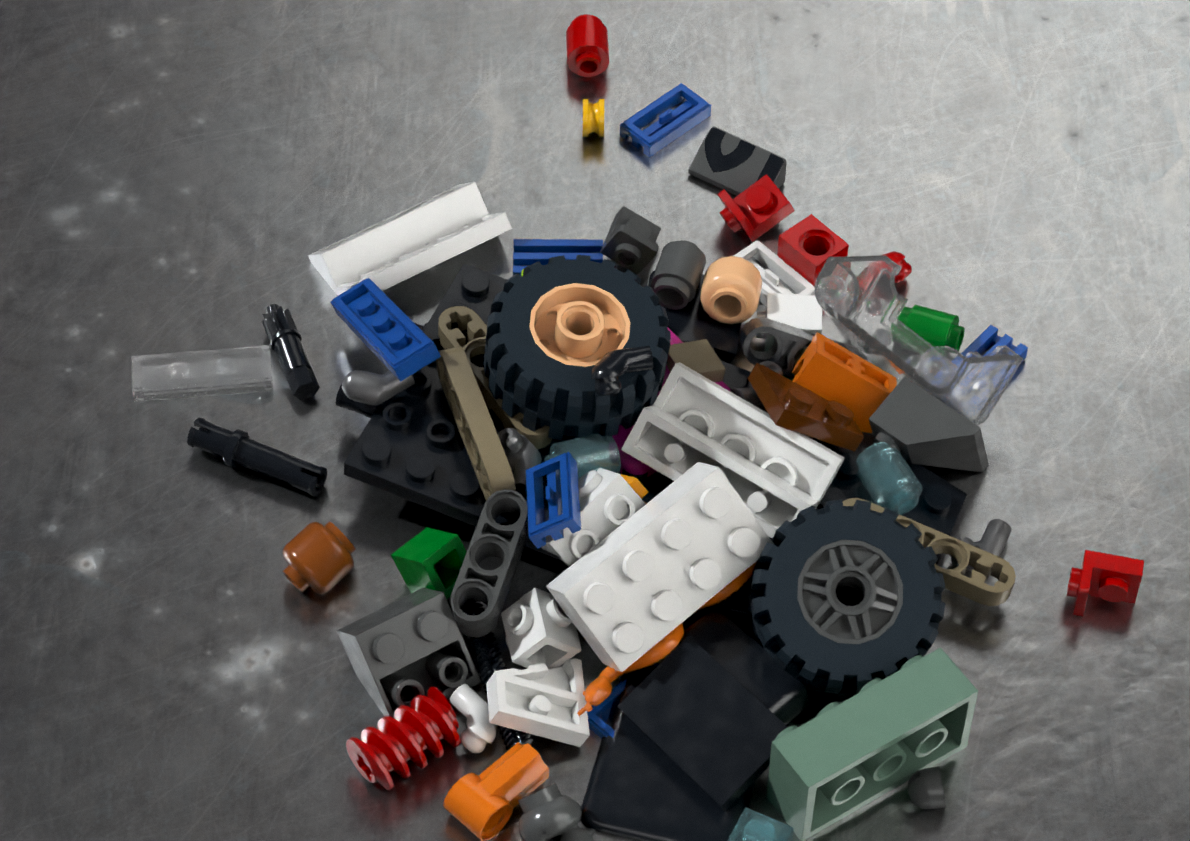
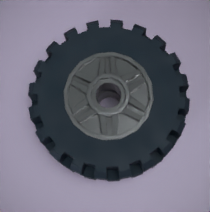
M841 499L826 501L824 508L816 510L813 506H810L800 511L797 518L792 522L786 520L776 530L772 538L774 544L766 543L751 580L748 611L752 613L753 621L751 628L755 640L760 639L764 647L763 650L783 671L808 686L807 691L820 697L823 692L835 694V699H849L853 695L858 694L863 686L876 678L883 680L896 673L912 657L917 655L924 657L933 645L939 633L937 631L939 623L944 617L946 603L942 602L941 594L945 590L943 573L936 572L934 565L938 558L931 546L923 547L919 541L922 533L912 523L905 528L896 521L898 513L886 507L883 513L870 510L871 502L856 500L854 506H843ZM836 594L849 595L856 605L846 606L837 599Z

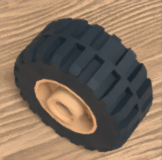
M563 255L549 258L548 264L543 266L540 262H536L524 268L523 277L519 274L513 275L504 284L503 291L496 294L491 304L484 354L485 376L489 378L488 387L495 399H503L502 409L511 418L519 412L524 415L522 426L535 432L536 429L542 428L545 425L549 426L548 438L562 440L563 436L576 437V442L591 441L592 435L600 434L602 439L617 435L620 425L625 429L635 425L643 408L654 404L657 394L662 388L671 339V332L667 329L669 319L666 310L661 305H658L659 297L651 287L646 285L642 288L640 286V277L630 270H627L625 273L618 270L617 263L606 259L602 263L590 261L591 256L577 255L576 260H565ZM650 346L653 356L652 370L620 375L619 381L622 388L619 393L599 396L595 392V379H591V370L608 352Z

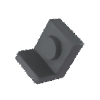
M623 206L614 217L600 253L638 275L657 254L659 246L655 242L661 228Z

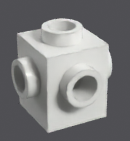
M535 587L501 613L506 634V644L510 651L511 660L515 664L528 668L529 665L545 663L548 669L557 668L582 651L575 625L552 594Z

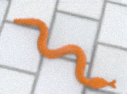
M757 561L698 610L715 605L730 597L734 592H737L752 576ZM683 622L625 671L620 672L609 666L602 670L598 678L591 682L583 692L587 703L577 714L580 716L585 711L590 712L593 709L591 705L598 706L607 699L612 692V683L619 676L652 666L669 655L682 641L684 636Z

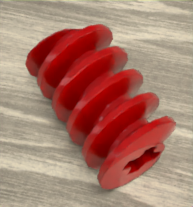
M432 686L427 691V696L417 695L411 701V707L404 705L398 707L394 711V718L391 716L382 717L377 722V729L375 727H366L361 732L360 739L349 738L346 741V748L352 763L363 778L372 783L378 781L389 791L394 787L390 772L394 770L405 780L411 776L407 763L410 759L419 768L423 769L428 765L424 753L426 749L437 758H441L444 755L443 746L440 741L443 738L452 747H458L461 744L457 731L459 724L447 698L437 687Z

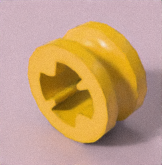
M583 99V137H588L592 132L597 133L599 137H604L605 99H599L594 104L589 102V99Z

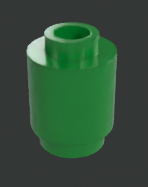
M914 305L912 308L903 306L895 322L893 340L902 343L904 349L946 360L951 352H959L965 328L959 326V317L957 315L920 305Z

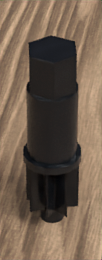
M271 304L266 308L267 314H262L264 317L262 324L269 338L271 349L276 352L293 395L299 400L314 397L320 386L301 343L300 332L295 326L289 309L283 310L282 306L279 307L277 304Z

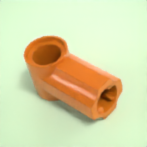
M518 742L480 775L471 772L461 777L448 791L443 806L479 840L488 841L496 836L508 823L513 808L519 804L518 800L530 795L549 778V768L536 749L528 743L521 744Z

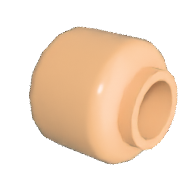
M722 257L711 263L705 272L701 288L700 300L704 311L712 319L731 325L742 323L751 318L758 308L761 295L762 279L760 272L753 263L741 257Z

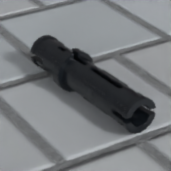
M201 417L194 421V426L199 427V430L193 427L189 430L187 438L189 446L219 456L225 461L224 464L233 468L241 465L305 491L314 497L321 492V489L316 487V484L322 487L325 484L327 478V469L325 467H319L252 440L248 436V432L237 429L233 432L210 423Z

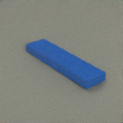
M366 278L330 302L337 315L400 382L441 357L434 342L370 278Z

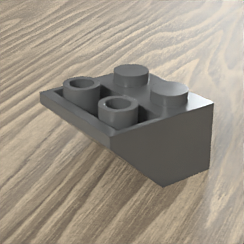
M423 587L337 630L356 676L384 716L394 718V711L401 705L411 707L412 699L417 695L427 696V691L432 686L437 687L448 700L459 686L467 684L472 688L481 683L443 592Z

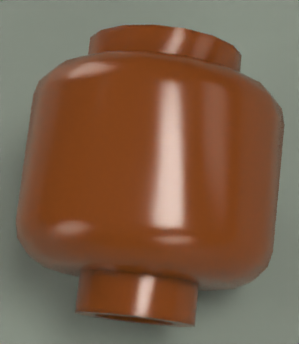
M329 521L325 526L319 522H312L284 546L282 554L288 566L282 572L301 593L309 587L316 593L325 594L353 569L354 560L351 554L356 549L332 522Z

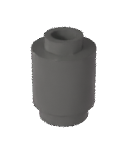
M685 240L673 241L663 247L651 281V287L659 297L658 304L665 308L682 309L695 297L706 265V257L694 243Z

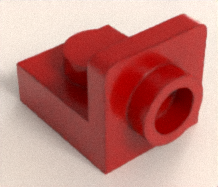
M767 174L734 199L731 198L725 189L717 194L725 206L719 212L724 221L734 233L742 229L751 242H754L795 211L788 199Z
M1085 550L1081 569L1072 567L1069 577L1067 596L1076 598L1073 615L1083 617L1088 595L1101 597L1109 602L1122 601L1135 604L1142 579L1144 560Z

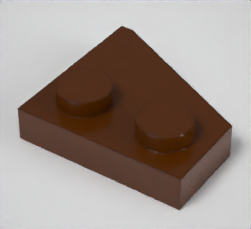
M756 363L748 380L775 425L854 452L856 451L864 435L854 421V414L850 409L838 402L828 401L766 366Z

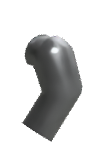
M992 519L989 521L980 541L973 542L969 537H964L963 542L1000 557L1011 533V527L1003 520ZM951 556L952 564L958 567L957 560ZM968 565L966 571L972 570L974 567Z

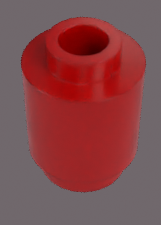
M586 14L576 17L566 31L568 67L579 76H597L603 73L609 65L607 28L594 15Z

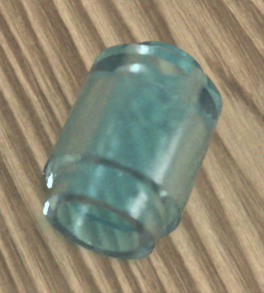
M595 433L551 445L550 455L545 457V461H548L561 454L570 452L577 462L578 480L591 470L597 471L599 468L618 473L621 469L619 450L611 435L602 437L600 434Z
M879 442L866 448L856 460V466L858 467L857 475L876 505L883 508L886 507L903 515L911 511L918 504V497L923 487L898 449L891 448L886 442Z

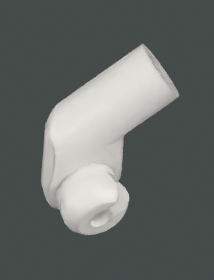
M463 684L453 692L450 697V703L467 718V728L460 734L461 744L472 753L477 754L483 752L487 743H493L496 738L497 725L489 723L488 703L467 684Z

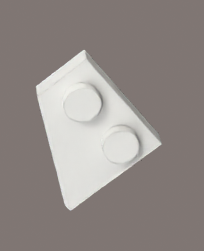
M568 659L562 667L548 669L545 663L529 665L524 670L516 668L498 670L487 681L489 723L581 747L590 736L587 711L580 716L577 714L586 705L585 696L583 695L585 688L582 661L580 659Z

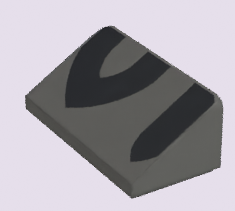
M713 126L705 136L688 169V174L738 196L766 174L780 188L785 182L787 162L786 159Z

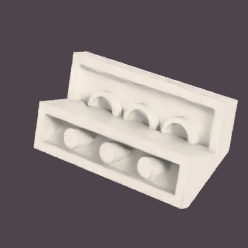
M475 182L464 183L308 255L311 264L337 296L366 278H370L384 291L507 232L512 227L505 212L488 213Z
M680 362L675 363L654 404L643 408L621 449L673 481L678 479L697 462L718 466L770 538L774 537L776 530L786 520L789 522L795 520L800 511L810 506H813L815 509L817 508L845 459L843 456L806 435L775 425L770 415Z

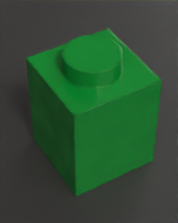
M426 527L392 553L391 557L410 593L424 587L443 592L447 600L451 597L467 551L458 534Z

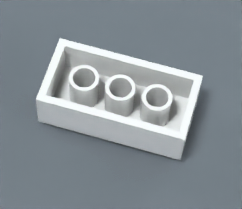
M697 462L551 581L546 588L601 662L617 671L623 672L755 563L767 542L774 543L718 466Z

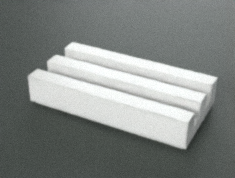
M756 240L734 255L735 257L748 260L759 270L762 279L759 301L765 306L767 304V293L793 294L779 282V279L798 294L819 295V290L759 240ZM753 256V257H754L755 259H757L761 264H763L767 269H766V270L763 269L759 264H757L754 260H752L751 257Z

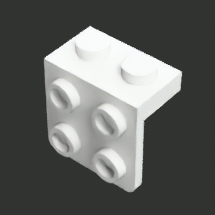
M599 468L597 471L591 470L584 474L578 480L581 530L572 533L567 527L563 529L564 538L554 541L551 535L546 536V545L541 548L559 556L570 567L646 505L619 473ZM548 509V510L544 513V514H545V521L549 520V509Z

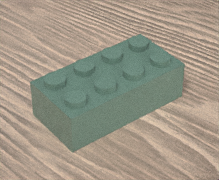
M941 647L924 657L922 655L912 657L896 673L883 680L881 678L871 680L863 686L858 694L846 701L830 703L812 720L799 727L793 725L781 731L772 741L767 799L800 841H805L909 781L916 771L933 767L966 748L978 690Z

